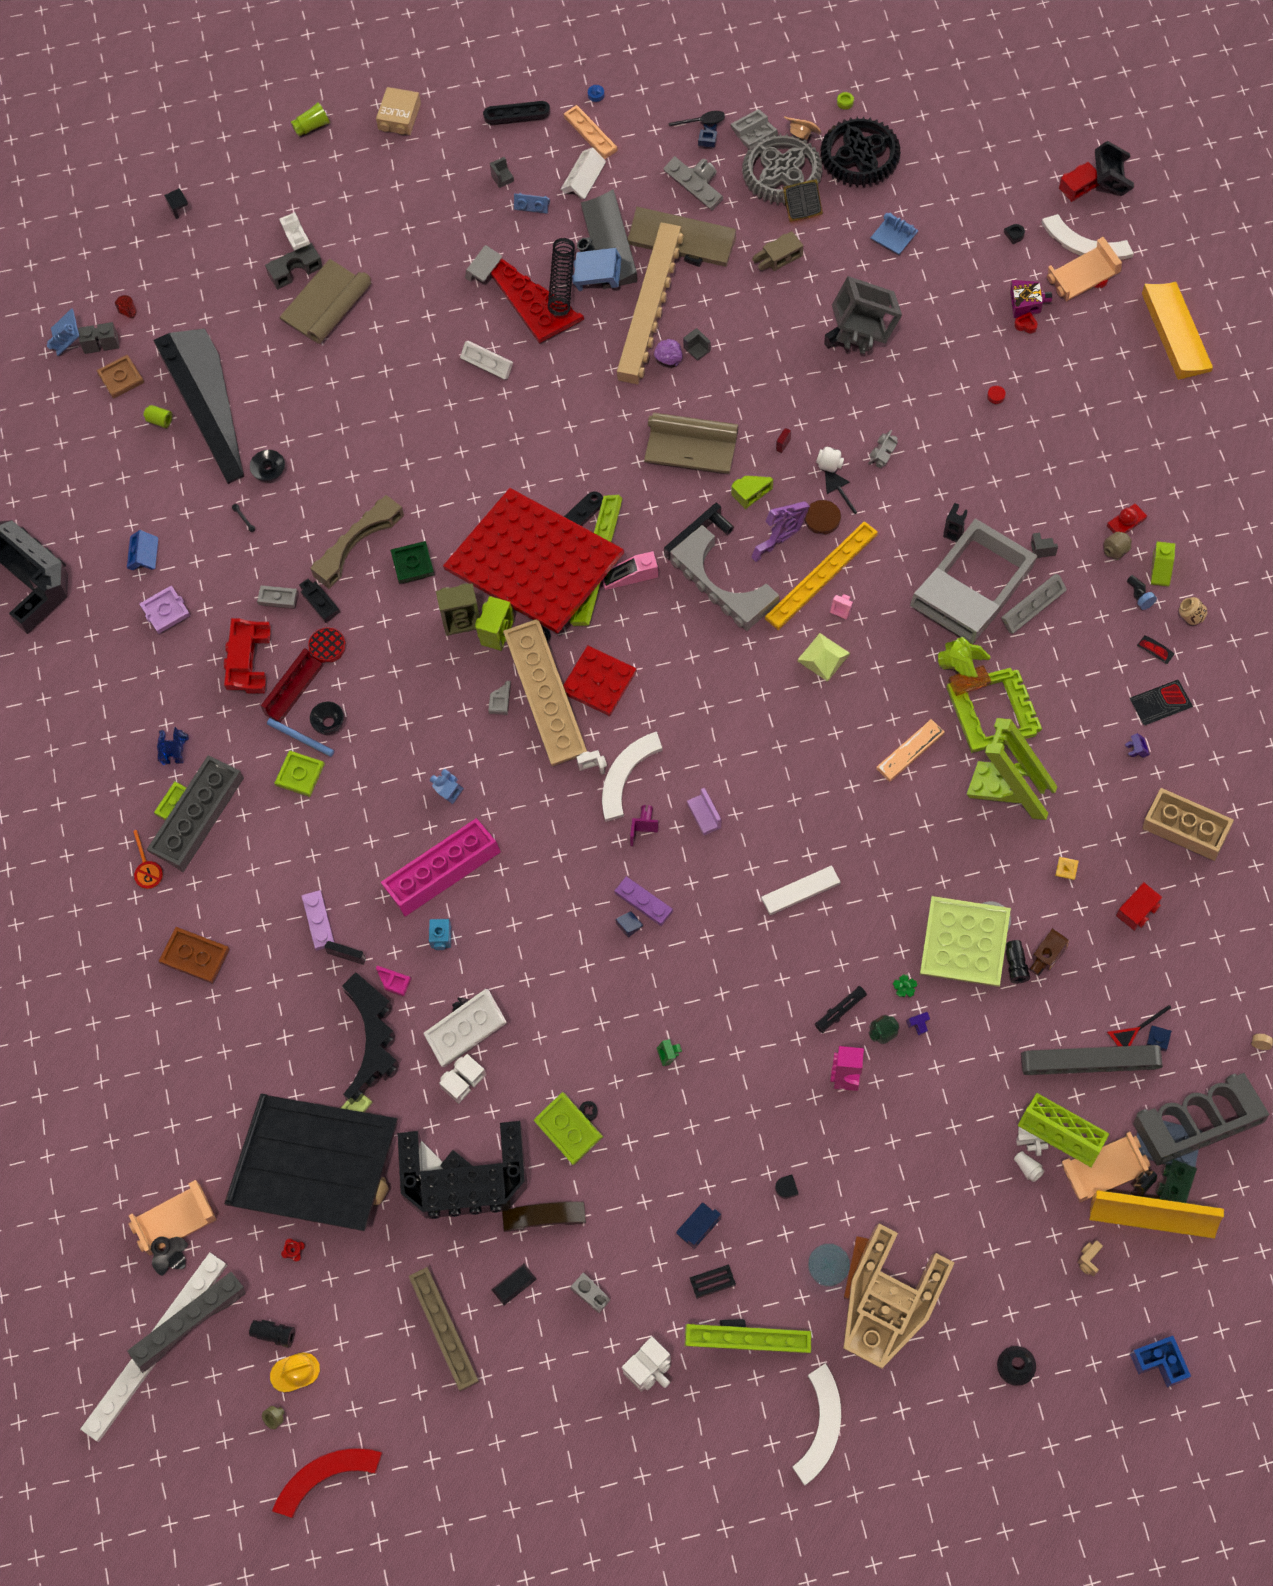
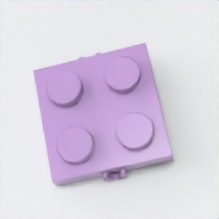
M172 586L140 603L142 610L146 614V619L148 622H151L158 634L190 616L183 604L182 597L177 595Z

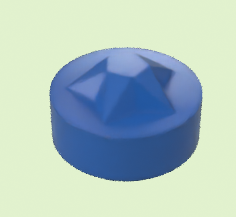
M600 85L590 86L588 98L593 102L603 100L605 96L604 88Z

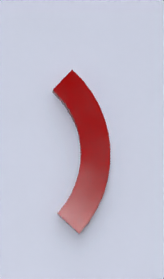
M344 1449L328 1453L313 1460L289 1480L277 1498L272 1512L294 1518L300 1503L317 1484L343 1472L360 1471L376 1474L383 1453L370 1449Z

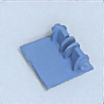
M886 213L883 217L885 219L870 239L900 255L917 234L918 230L914 228V225L906 223L905 220L901 221L900 217L897 218L892 213Z
M72 308L51 327L53 337L47 341V347L51 350H56L57 356L79 337Z

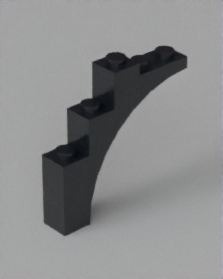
M356 972L342 985L344 993L355 1003L361 1013L366 1035L365 1054L361 1067L354 1081L343 1094L346 1101L351 1105L362 1099L364 1092L368 1087L371 1088L377 1083L379 1076L386 1081L397 1073L399 1067L397 1060L384 1050L389 1048L395 1040L394 1031L381 1021L382 1018L385 1019L390 1014L392 1009L391 1003Z

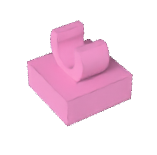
M845 594L842 597L836 595L833 599L830 613L847 620L853 604L852 601H849L851 597Z

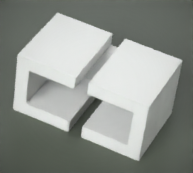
M468 1054L460 1057L454 1064L455 1068L450 1072H445L439 1083L441 1089L458 1104L471 1092L469 1085L463 1079L472 1087H475L486 1076L485 1069Z

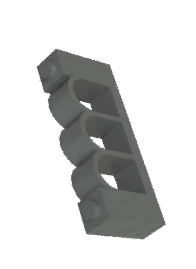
M1245 1073L1228 1076L1225 1079V1083L1213 1085L1207 1095L1201 1093L1188 1095L1182 1105L1167 1103L1158 1112L1154 1108L1149 1111L1144 1109L1137 1113L1133 1125L1157 1166L1265 1123L1270 1114ZM1219 1095L1227 1098L1239 1118L1226 1123L1214 1104L1212 1096ZM1195 1105L1202 1108L1214 1128L1200 1133L1188 1112L1187 1106ZM1171 1115L1176 1117L1181 1122L1189 1138L1175 1143L1163 1123L1162 1116Z

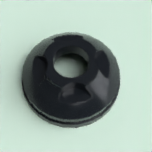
M334 702L319 703L310 713L311 726L320 734H333L344 723L343 710ZM327 718L334 720L333 725L329 727L324 726L323 722Z
M1020 1346L1006 1348L1000 1354L997 1361L998 1373L1010 1385L1021 1386L1027 1384L1036 1372L1035 1358L1026 1348ZM1014 1358H1021L1024 1361V1368L1022 1370L1013 1368L1012 1360Z

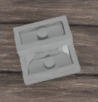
M759 109L731 123V128L749 150L751 146H754L755 142L760 143L761 138L766 140L767 136L770 138L773 134L778 136V130L768 122V117Z

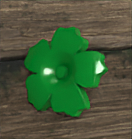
M903 974L899 977V980H894L893 982L894 989L897 990L896 995L899 997L907 995L909 998L914 996V988L917 987V981L912 978L909 980L908 974Z

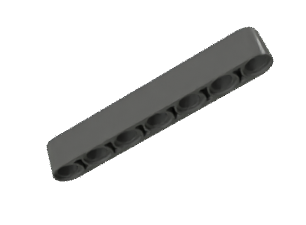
M1158 1045L1031 1050L1021 1053L1024 1075L1156 1070L1163 1067L1161 1047Z

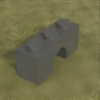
M310 243L308 246L270 261L265 267L269 278L278 290L292 283L290 272L293 269L302 268L309 275L321 269L323 265L319 254L312 243Z

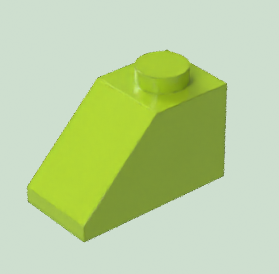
M744 476L733 482L731 495L747 509L773 489V479L771 477Z
M1156 542L1152 558L1150 585L1170 586L1175 557V543Z

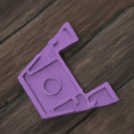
M804 501L770 510L765 522L769 526L774 525L771 529L772 534L769 540L755 547L751 558L755 562L759 561L761 554L765 551L771 552L776 543H783L801 529L810 506Z

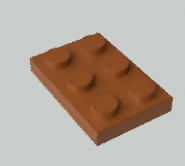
M175 927L159 959V963L213 984L230 949L228 946Z

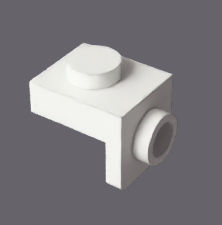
M598 750L583 752L576 757L580 771L598 765L601 775L605 774L604 767H607L604 756H600Z

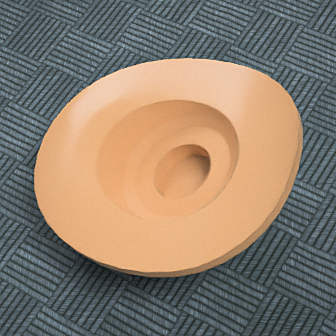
M784 116L785 119L790 121V133L798 138L807 140L811 132L818 135L821 134L818 126L810 121Z

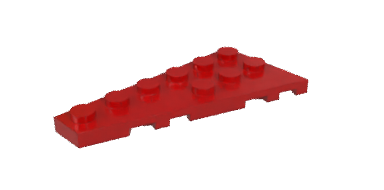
M501 259L490 273L538 343L584 320V315L572 310L571 306L570 311L566 315L556 316L548 311L549 291L541 285L532 282L528 276L519 273L515 267L505 260ZM555 301L556 303L564 304L561 301ZM552 302V305L558 308H564L567 306V304L558 305ZM550 305V307L553 310L558 312H564L568 309V307L565 309H557Z

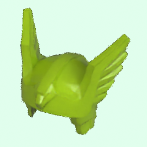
M964 637L945 643L946 650L938 653V663L942 669H954L961 675H966L969 678L971 676L978 677L972 659H990V655L981 646L970 644Z

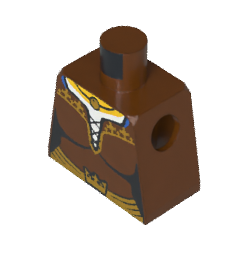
M1052 928L1034 953L1033 960L1035 962L1030 967V971L1037 976H1040L1044 969L1050 971L1068 948L1069 939ZM1044 954H1047V955H1049L1050 957H1049V958H1045V957H1043V955H1044Z

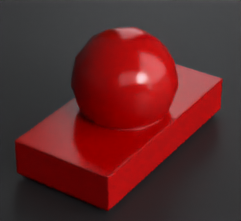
M1135 503L1130 507L1124 508L1118 516L1107 523V527L1113 533H1127L1146 520L1147 515Z

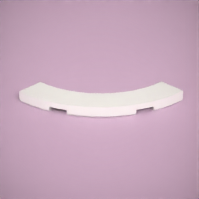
M1058 214L1042 219L1041 223L1048 234L1060 242L1061 246L1082 256L1097 247V241L1084 238L1072 231ZM1127 240L1108 243L1120 260L1133 257L1134 253Z
M657 732L648 734L630 744L612 764L606 776L602 794L605 822L624 817L622 809L624 784L633 768L639 762L662 751Z
M826 1363L808 1375L816 1391L820 1416L817 1434L810 1449L792 1467L804 1486L812 1481L828 1462L834 1451L840 1431L841 1403L839 1392Z

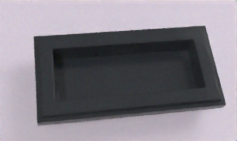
M523 1263L491 1290L505 1306L537 1279Z

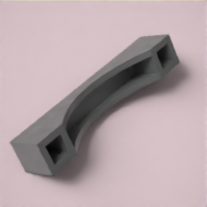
M232 1272L228 1273L127 1350L129 1356L140 1371L144 1373L193 1328L212 1315L228 1308L246 1294L244 1287Z

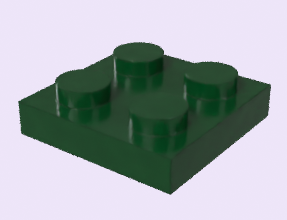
M426 541L390 550L399 584L435 575Z

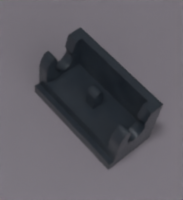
M954 503L946 518L943 537L957 543L964 533V521L968 512L966 509L963 515H958L956 512L959 509V504Z

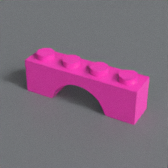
M839 1046L838 1053L834 1052L830 1082H834V1089L858 1091L864 1048Z

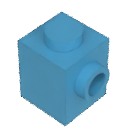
M430 919L429 944L431 948L435 950L451 948V923L449 919Z

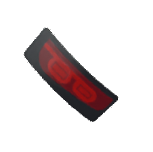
M1146 635L1137 644L1138 647L1153 654L1165 664H1168L1174 656L1171 650Z

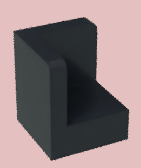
M180 188L164 195L175 219L179 218L176 210L188 205Z

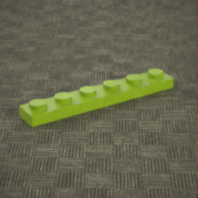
M685 1324L684 1346L811 1353V1331Z

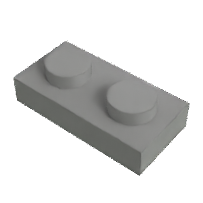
M261 585L257 602L258 605L295 608L298 591L292 588Z

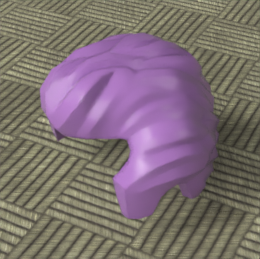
M673 339L661 341L654 351L655 358L664 364H675L677 366L682 360L680 343Z

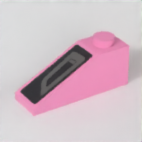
M654 552L635 555L613 566L602 580L604 589L608 590L658 578V566Z

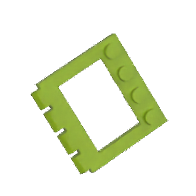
M1011 668L980 675L976 678L972 677L947 684V691L971 753L985 750L988 744H992L994 735L985 737L973 703L968 695V690L1003 682L1021 727L1018 730L1025 739L1035 737L1037 732L1042 730L1038 717H1034L1036 712L1032 702L1027 701L1030 697L1025 685L1022 684L1023 679L1019 670L1012 671Z

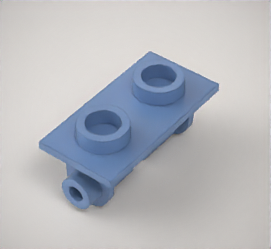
M514 193V210L548 213L550 198L547 196L540 197Z

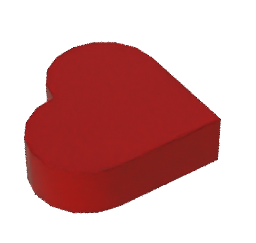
M1028 312L1016 318L1014 327L1018 331L1032 334L1036 332L1038 323L1031 312Z

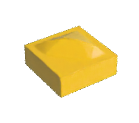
M1059 856L1055 876L1075 880L1079 860Z

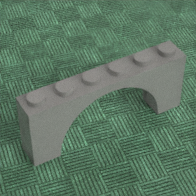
M701 525L670 551V562L675 568H679L688 580H692L701 592L704 591L711 602L717 603L725 615H730L738 627H743L748 631L779 603V595L768 584L745 593L728 592L715 586L709 580L703 568L708 552L715 546V536Z

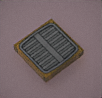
M817 179L782 187L789 222L823 214Z

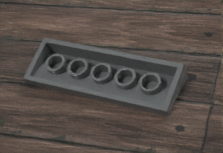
M614 189L597 198L581 202L588 234L592 239V245L595 247L594 250L616 248L621 256L619 286L636 283L637 272ZM609 282L602 283L603 289L612 288Z
M208 755L148 846L147 851L184 872L244 778L240 770Z

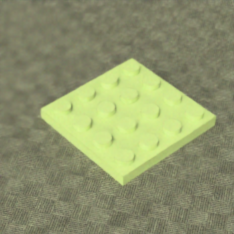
M932 896L920 975L1000 987L1011 908Z

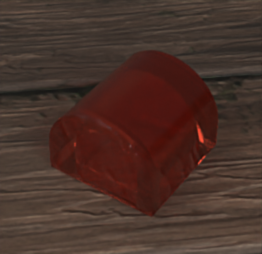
M128 295L118 297L115 301L118 313L134 319L137 310L132 298Z

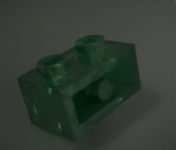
M1174 1159L1169 1165L1166 1164L1162 1176H1165L1164 1183L1159 1184L1156 1195H1159L1158 1199L1186 1203L1197 1168Z

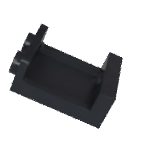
M1109 141L1095 149L1098 184L1120 196L1132 190L1134 182L1127 179L1124 172V161L1131 157L1130 153Z

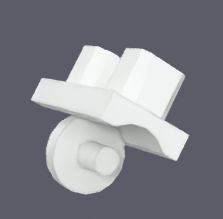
M1018 1126L1017 1146L1027 1145V1151H1035L1036 1156H1041V1150L1048 1149V1143Z

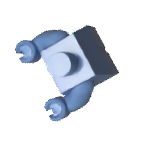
M443 769L441 772L442 776L436 777L433 775L430 778V782L433 783L432 787L440 796L453 804L464 788L456 783L458 779L454 775Z

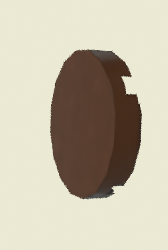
M817 500L809 505L805 524L813 533L829 534L839 527L841 512L833 502Z

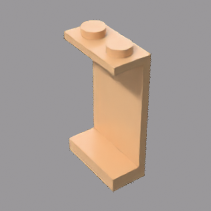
M1101 237L1097 240V247L1056 270L1050 265L1047 278L1051 284L1055 285L1058 295L1067 302L1096 286L1098 283L1120 273L1122 262L1105 238Z
M1131 1132L1126 1133V1137L1103 1146L1092 1167L1077 1159L1070 1160L1068 1158L1062 1161V1167L1079 1203L1092 1198L1097 1190H1111L1136 1179L1142 1172L1149 1171V1160L1146 1155L1142 1156L1139 1150L1141 1147L1140 1142L1136 1136H1132Z
M196 1180L189 1183L190 1189L137 1217L133 1214L129 1215L131 1220L129 1226L133 1234L137 1233L140 1239L137 1243L142 1252L145 1251L152 1255L151 1244L157 1237L162 1236L168 1239L173 1237L184 1238L217 1220L200 1184ZM161 1243L158 1246V1249L161 1250L165 1248V1244Z

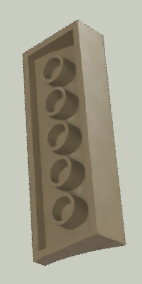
M636 206L634 219L627 238L629 245L653 250L660 223L681 226V233L684 234L683 243L678 246L680 249L679 256L685 257L689 255L690 258H702L703 262L727 267L736 240L735 228Z

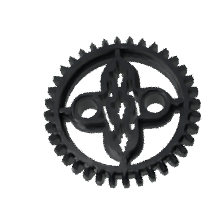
M857 116L855 119L850 117L849 121L844 119L842 123L838 121L837 126L833 125L831 129H828L821 144L820 157L824 169L827 170L828 174H831L832 179L837 177V182L842 180L843 185L849 183L850 187L852 184H855L856 187L862 185L864 188L866 184L870 187L872 183L877 185L879 181L883 182L885 178L888 179L890 174H893L899 163L901 147L899 139H897L893 129H889L888 125L884 126L883 122L878 123L877 119L872 121L871 117L865 119L863 116L862 119H859ZM862 132L871 133L873 135L864 137ZM843 136L844 146L838 149L835 156H831L833 143ZM889 147V159L885 164L877 168L878 161L876 158L882 156L885 149ZM856 166L859 172L850 171L847 169Z

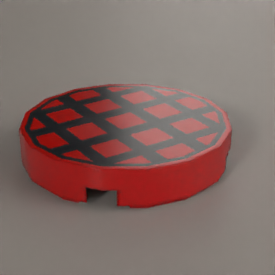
M326 627L319 629L309 639L308 647L310 654L321 663L335 662L345 652L344 636L334 628Z

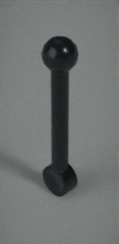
M233 504V511L237 512L249 527L248 530L254 532L255 526L251 525L239 510V505Z

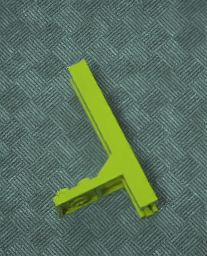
M997 718L994 725L996 732L992 744H988L985 750L991 762L978 761L967 796L974 799L1021 803L1032 819L1047 820L1049 813L1023 776H1029L1041 794H1044L1046 789L1056 793L1057 785L1011 719ZM1000 740H1004L1019 763L1013 764L1004 751L1005 746L1003 743H1000Z

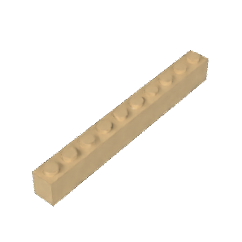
M660 223L617 369L619 381L639 384L640 378L644 377L645 368L643 367L645 363H648V350L652 348L654 341L652 336L653 333L657 332V319L661 318V305L665 303L667 297L665 291L671 284V278L669 277L675 270L674 260L678 259L680 251L678 246L683 243L684 234L681 233V226Z

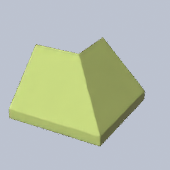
M819 633L797 661L826 681H829L850 653Z

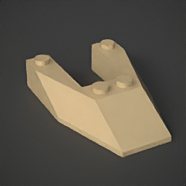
M877 1224L865 1246L851 1281L843 1349L882 1369L929 1320L954 1262L937 1253L931 1255L916 1289H913L880 1271L898 1233L881 1224Z

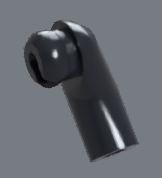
M1131 575L1127 583L1134 587V597L1139 600L1146 593V585L1134 575Z

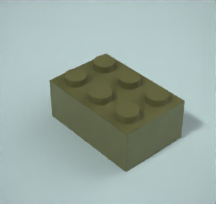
M464 583L452 588L445 587L436 591L446 636L476 630L475 623L480 616L473 583Z

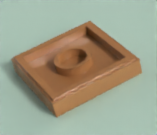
M128 355L96 370L113 399L144 383Z

